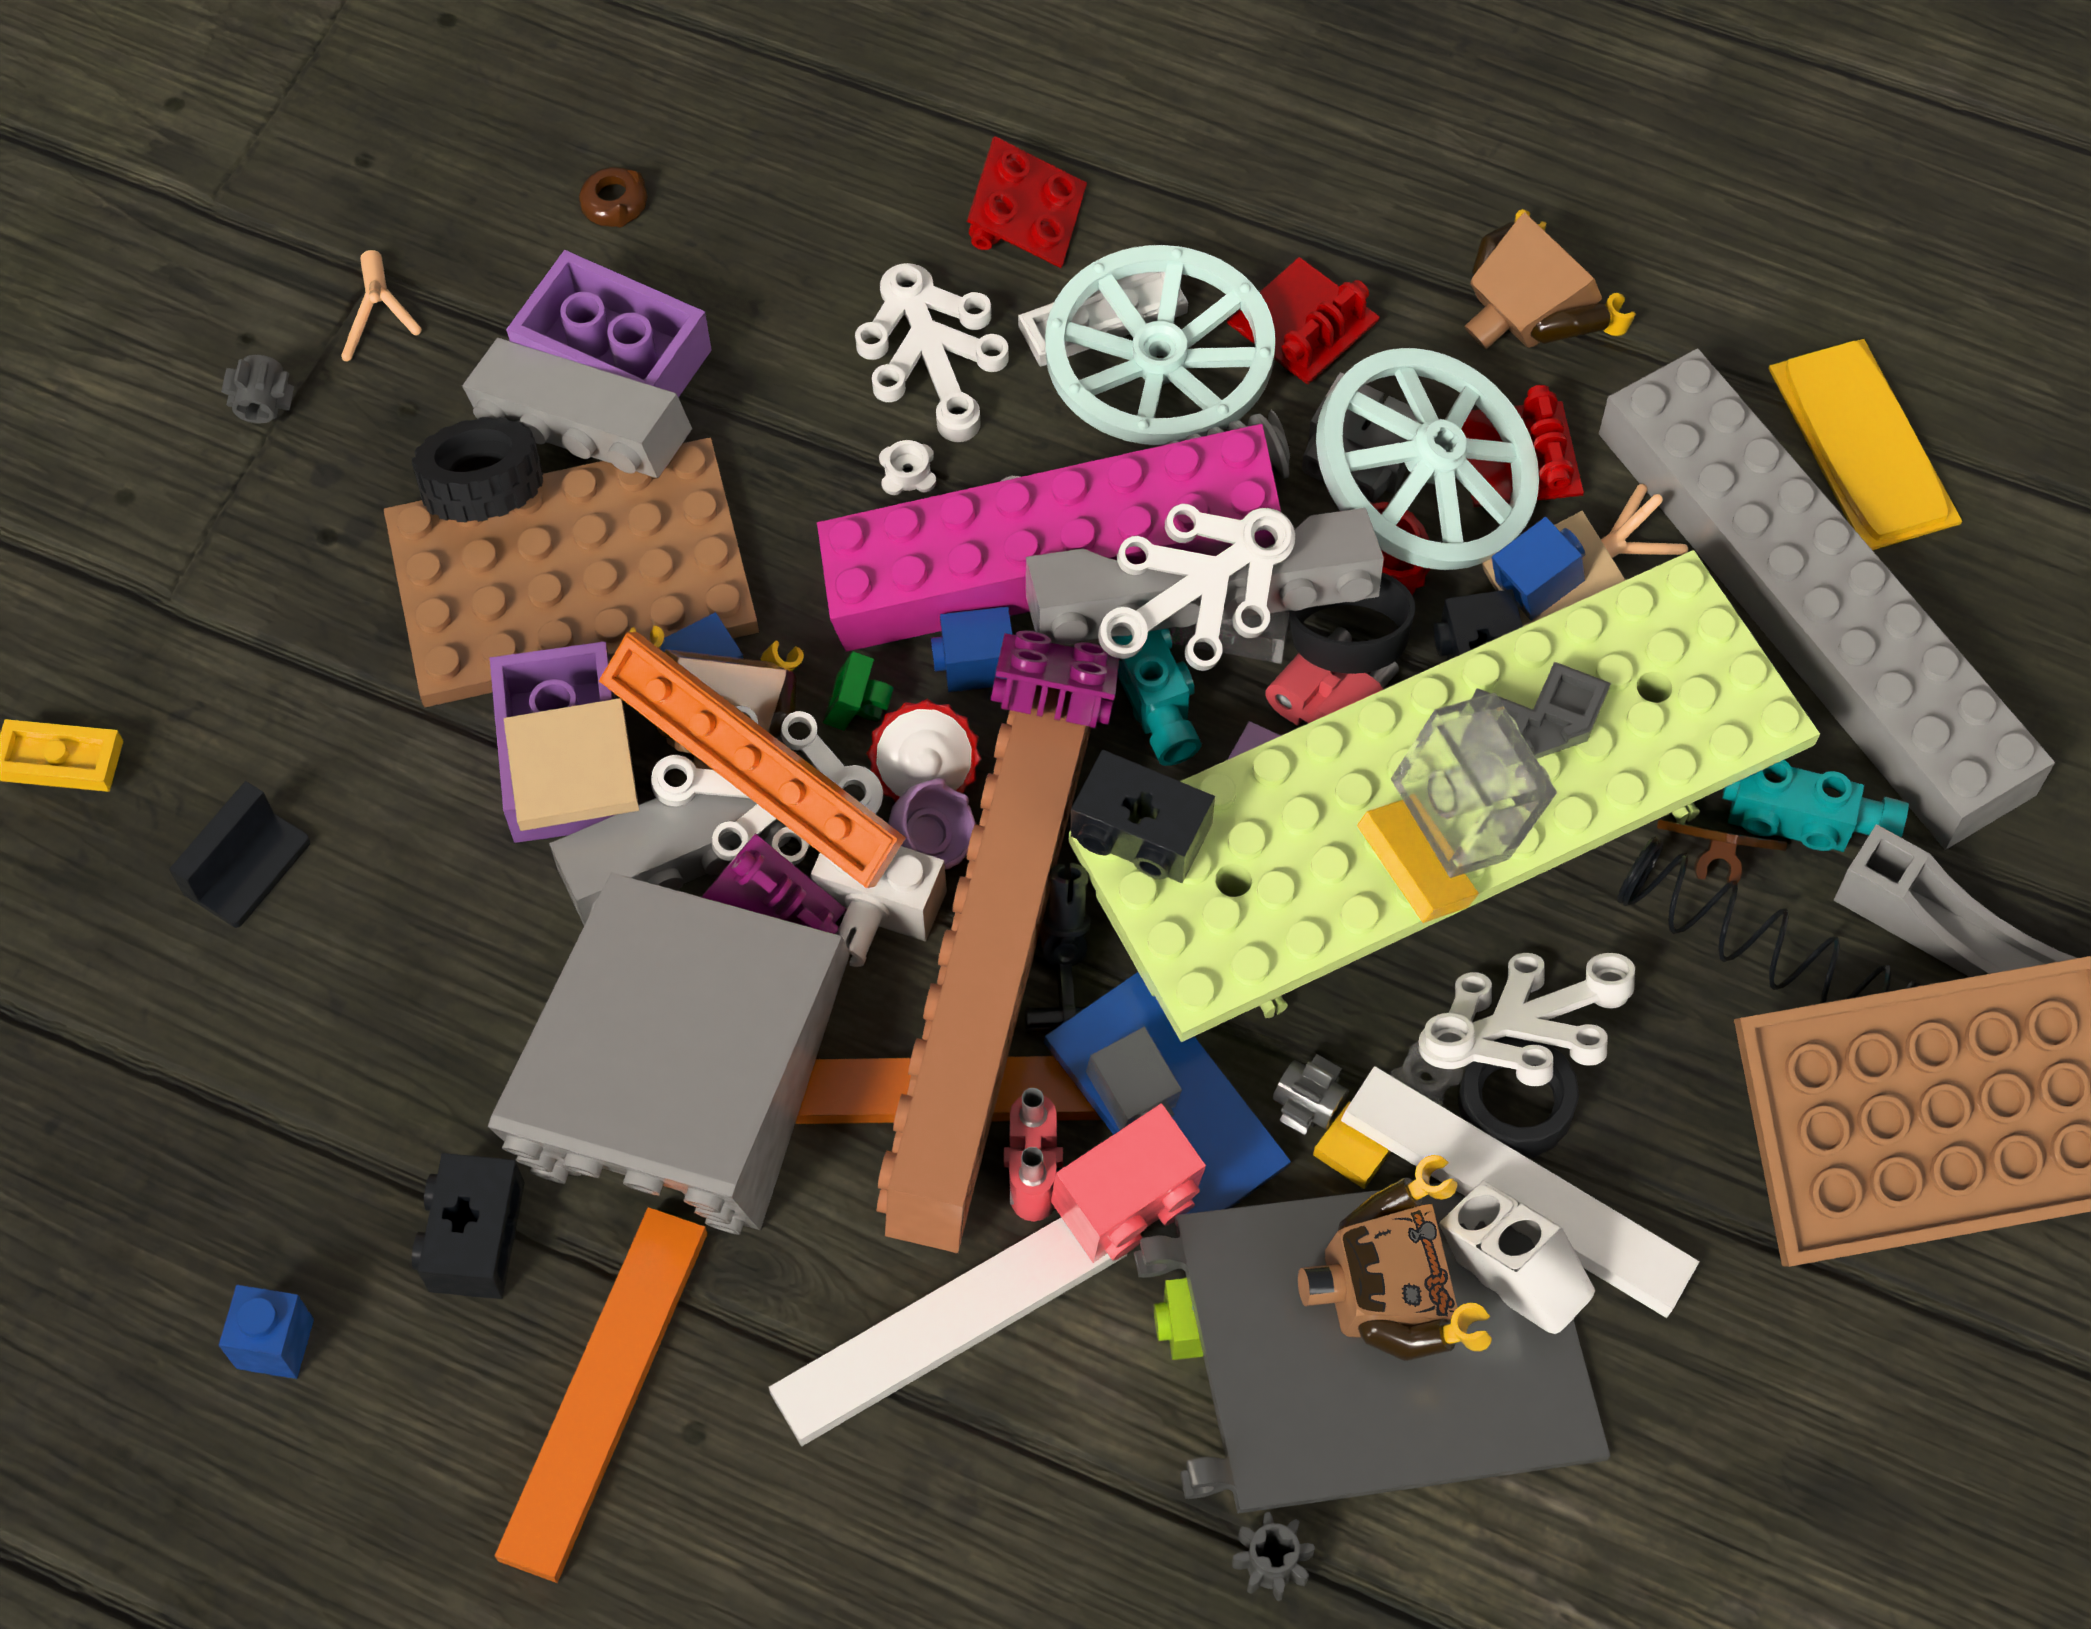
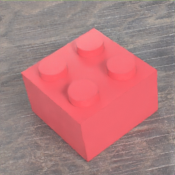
M1161 1103L1056 1172L1051 1203L1093 1263L1106 1254L1114 1261L1126 1255L1140 1244V1240L1143 1238L1140 1233L1149 1225L1160 1219L1163 1225L1167 1226L1174 1222L1176 1215L1186 1214L1195 1206L1192 1198L1200 1192L1199 1184L1206 1165Z

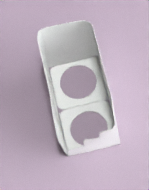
M1484 1180L1439 1223L1456 1261L1462 1267L1471 1271L1484 1286L1495 1291L1510 1308L1549 1333L1556 1334L1563 1330L1594 1296L1595 1289L1563 1228ZM1480 1221H1484L1486 1227L1474 1230ZM1464 1223L1467 1229L1461 1227L1460 1224ZM1511 1225L1517 1232L1528 1236L1535 1247L1525 1254L1510 1256L1500 1250L1499 1238L1503 1231ZM1481 1244L1482 1250L1477 1248L1476 1245Z

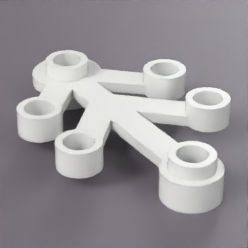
M910 263L896 265L887 270L881 278L880 292L885 302L873 322L862 324L855 333L856 349L859 355L865 359L875 360L887 353L889 348L888 337L903 315H906L911 327L891 362L879 366L873 372V393L883 402L899 400L905 393V381L922 355L940 399L936 408L937 429L942 437L952 442L968 441L980 429V408L975 399L961 392L945 350L977 362L978 366L985 371L997 372L1002 370L1008 363V343L1002 336L997 334H988L978 339L932 320L928 310L930 308L959 318L960 323L964 327L971 330H979L986 327L991 320V303L986 295L971 292L961 297L933 286L931 274L919 265ZM904 285H913L911 287H901ZM971 308H979L983 310L979 314H970L967 312ZM872 337L880 339V341L875 344H867L864 342L866 339ZM988 350L1000 352L997 356H987L984 353ZM885 380H894L897 382L895 385L890 387H885L881 385V383ZM957 410L965 411L964 413L958 415L951 413Z
M1179 504L1173 507L1165 520L1167 535L1178 543L1190 542L1198 535L1233 544L1216 557L1152 545L1150 541L1141 536H1132L1124 540L1117 554V562L1120 568L1127 574L1139 575L1150 569L1186 577L1137 610L1120 607L1110 611L1104 617L1098 631L1099 642L1103 650L1110 656L1120 659L1136 655L1142 649L1150 630L1201 596L1195 635L1192 636L1186 645L1185 658L1188 664L1196 670L1205 671L1213 668L1221 658L1223 651L1222 643L1219 640V633L1229 577L1248 564L1245 601L1234 612L1232 623L1236 632L1245 638L1260 636L1270 622V612L1266 605L1273 566L1282 563L1290 555L1295 544L1294 527L1291 521L1278 510L1259 508L1248 513L1243 520L1201 513L1189 504ZM1177 515H1187L1193 521V530L1189 532L1178 531L1173 524V518ZM1260 530L1269 531L1274 536V546L1270 548L1259 546L1255 541V533ZM1133 546L1141 548L1146 554V561L1142 564L1130 563L1125 556V550ZM1249 609L1256 611L1261 617V625L1256 628L1247 627L1241 619L1242 612ZM1118 626L1126 627L1132 634V641L1127 645L1115 643L1111 637V630ZM1198 642L1210 644L1214 650V657L1207 661L1198 659L1193 651L1194 645Z
M735 706L758 724L757 716L750 708ZM803 711L790 713L784 719L781 729V737L785 745L793 750H801L813 767L842 789L851 784L860 786L865 794L864 799L860 803L877 814L883 800V789L878 777L872 771L862 766H844L817 735V723L810 714ZM795 722L804 723L810 729V735L803 740L794 739L788 732L789 726ZM670 755L664 757L655 765L652 771V791L660 802L668 806L677 807L685 805L696 794L749 798L714 770L698 769L691 760L684 756ZM671 769H680L686 774L687 780L682 786L672 787L665 782V773ZM757 804L736 822L728 821L716 827L712 836L713 851L719 858L732 861L755 833L759 835L777 819ZM784 827L774 835L771 847L793 865H796L804 859L807 849L811 845L788 827ZM725 832H734L739 835L742 843L735 850H725L719 844V837ZM785 837L797 839L801 845V850L793 856L783 854L778 847L781 839Z
M1533 953L1517 954L1508 962V980L1494 1014L1473 1022L1475 1013L1483 1011L1491 1005L1492 983L1486 975L1470 972L1463 974L1455 982V999L1449 1013H1442L1432 1017L1419 1036L1420 1055L1429 1064L1444 1069L1464 1067L1473 1061L1516 1069L1518 1080L1529 1086H1541L1552 1079V1052L1541 1045H1528L1521 1048L1495 1042L1494 1040L1507 1036L1569 1048L1570 1056L1575 1062L1582 1065L1599 1064L1607 1056L1608 1037L1604 1029L1592 1024L1574 1026L1548 1020L1592 1003H1596L1604 1008H1617L1624 1005L1635 989V966L1629 958L1617 953L1599 954L1588 961L1585 981L1527 1002L1530 992H1534L1544 985L1545 963L1541 957Z

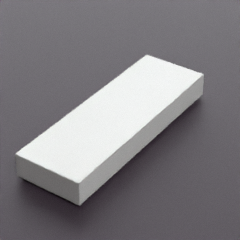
M1165 272L1140 273L1116 280L1146 324L1158 319ZM1181 289L1179 291L1175 317L1188 312V301ZM1100 290L1093 293L1079 307L1071 320L1073 323L1119 337L1130 334ZM1054 303L1018 315L1019 328L1040 367L1047 365L1045 333L1047 320ZM1065 341L1067 357L1091 349Z

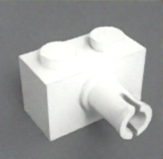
M903 846L899 848L875 887L865 888L821 853L811 872V880L846 908V911L843 913L845 916L836 935L843 937L850 954L853 955L850 960V966L854 967L864 965L867 958L866 954L878 926L926 942L947 892L944 860Z

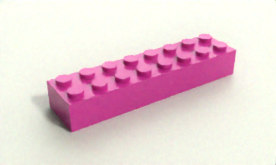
M1257 424L817 522L830 620L845 652L941 631L940 614L1008 607L1010 616L1030 612L1026 599V557L1086 549L1109 559L1117 560V554L1123 541L1132 536H1141L1150 541L1152 545L1216 557L1233 544L1198 535L1187 543L1175 542L1165 531V520L1170 510L1179 504L1192 505L1201 513L1243 520L1248 513L1259 508H1271L1281 512L1263 425ZM1177 515L1173 518V524L1178 531L1189 532L1193 530V521L1187 515ZM1260 530L1255 533V541L1259 546L1267 548L1275 543L1274 536L1269 531ZM1133 546L1125 550V556L1130 563L1142 564L1146 561V554L1141 548Z

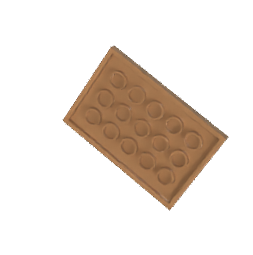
M711 437L682 443L659 478L636 471L632 474L626 473L616 468L612 463L605 461L544 473L542 475V487L537 489L538 493L534 498L526 501V504L521 508L509 511V514L488 518L485 521L477 522V520L464 523L450 519L448 521L439 519L438 515H432L427 511L422 500L384 508L420 698L424 708L492 693L489 657L606 641L611 660L626 633L632 627H635L636 632L650 641V632L653 626L662 628L665 638L715 612L732 638L759 633L757 618Z
M2091 956L1734 1019L1782 1266H1796L2091 1212Z

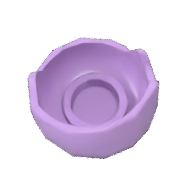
M937 778L908 788L892 806L888 824L906 837L901 846L943 859L945 870L960 864L967 855L971 833L976 822L968 805V796L947 786L945 779Z

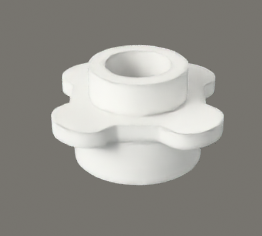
M902 440L883 449L879 455V462L885 467L886 474L881 482L883 490L890 495H898L903 490L912 491L917 489L920 492L932 490L936 485V476L930 471V462L934 458L931 447L912 440ZM904 468H913L911 472L903 471Z

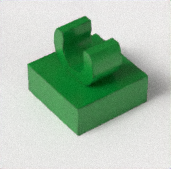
M852 651L836 675L823 720L824 724L844 731L856 714L866 720L876 722L880 720L882 709L887 710L894 688L882 681L868 680L874 661L873 658Z

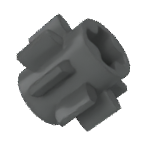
M249 355L243 360H238L237 369L226 368L221 392L228 395L226 405L232 407V411L237 417L247 422L261 424L277 418L279 409H290L294 386L288 384L289 373L283 371L282 365L277 360L264 355Z
M1317 1054L1313 1061H1308L1306 1065L1297 1060L1292 1061L1280 1079L1273 1095V1100L1283 1105L1281 1109L1283 1115L1280 1121L1303 1135H1306L1310 1127L1313 1128L1315 1124L1328 1130L1340 1113L1349 1094V1089L1338 1084L1341 1079L1338 1076L1342 1068Z
M1266 1512L1263 1525L1256 1532L1242 1526L1240 1528L1238 1539L1245 1547L1249 1548V1551L1235 1554L1232 1560V1567L1238 1570L1248 1568L1250 1575L1247 1588L1248 1593L1252 1594L1261 1586L1272 1589L1274 1597L1277 1601L1282 1600L1285 1585L1291 1580L1300 1586L1307 1584L1309 1574L1297 1562L1307 1561L1312 1558L1315 1547L1314 1544L1310 1543L1299 1544L1296 1535L1300 1521L1295 1519L1286 1527L1282 1524L1274 1523L1270 1512ZM1275 1546L1278 1556L1284 1557L1281 1567H1271L1269 1558L1263 1556L1264 1547Z

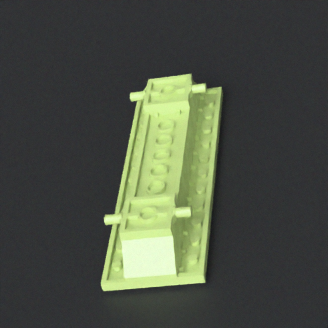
M1692 550L1180 781L1215 796L1213 824L1183 884L1168 877L1165 879L1149 877L1139 871L1134 863L1111 853L1107 856L1092 853L1085 849L1077 839L1071 837V831H1069V844L1081 865L1089 873V879L1096 890V897L1149 992L1152 996L1156 997L1179 1040L1183 1042L1258 1006L1264 1012L1265 1018L1274 1017L1275 1011L1279 1015L1288 1006L1281 995L1462 911L1459 910L1422 923L1357 826L1369 810L1413 797L1478 891L1479 895L1470 904L1469 907L1669 813L1673 814L1677 823L1685 824L1686 820L1688 822L1691 821L1700 812L1693 802L1814 746L1820 733L1696 552ZM1554 662L1611 683L1587 742L1512 768L1504 767L1453 747L1455 735L1476 688L1534 709Z

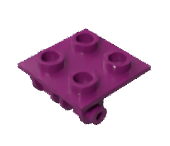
M1019 631L1016 635L1004 633L995 674L997 677L994 680L990 701L1002 703L1001 709L1031 714L1036 685H1041L1042 689L1036 716H1043L1048 687L1060 689L1054 720L1060 721L1066 691H1070L1072 693L1066 722L1092 728L1096 727V722L1108 724L1113 703L1110 700H1114L1116 693L1119 658L1110 656L1100 645L1081 642L1076 643L1074 647L1051 643V639L1048 636L1034 631Z
M756 833L702 895V898L836 934L839 926L835 923L846 911L844 906Z

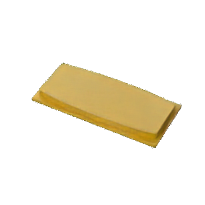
M1865 339L1847 342L1769 365L1768 369L1848 523L1872 550L1954 527L1962 523V519Z

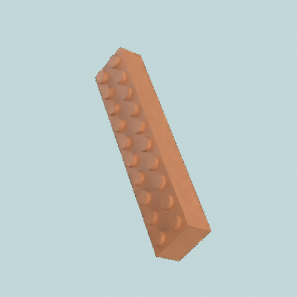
M1036 685L1031 714L1010 710L1007 724L1002 723L999 730L994 758H997L993 774L988 773L980 806V808H983L980 824H974L967 851L969 863L966 877L960 876L952 909V912H955L951 930L946 929L938 959V965L941 967L937 984L931 983L923 1015V1019L926 1020L922 1039L917 1038L914 1044L908 1075H911L907 1095L901 1094L893 1125V1131H896L892 1152L886 1151L878 1180V1188L881 1190L876 1211L886 1214V1237L958 1253L1041 930L1043 915L1045 914L1050 894V870L1058 863L1092 729L1089 726L1066 722L1072 693L1070 691H1066L1060 721L1054 720L1060 689L1048 687L1043 716H1036L1042 689L1041 685Z

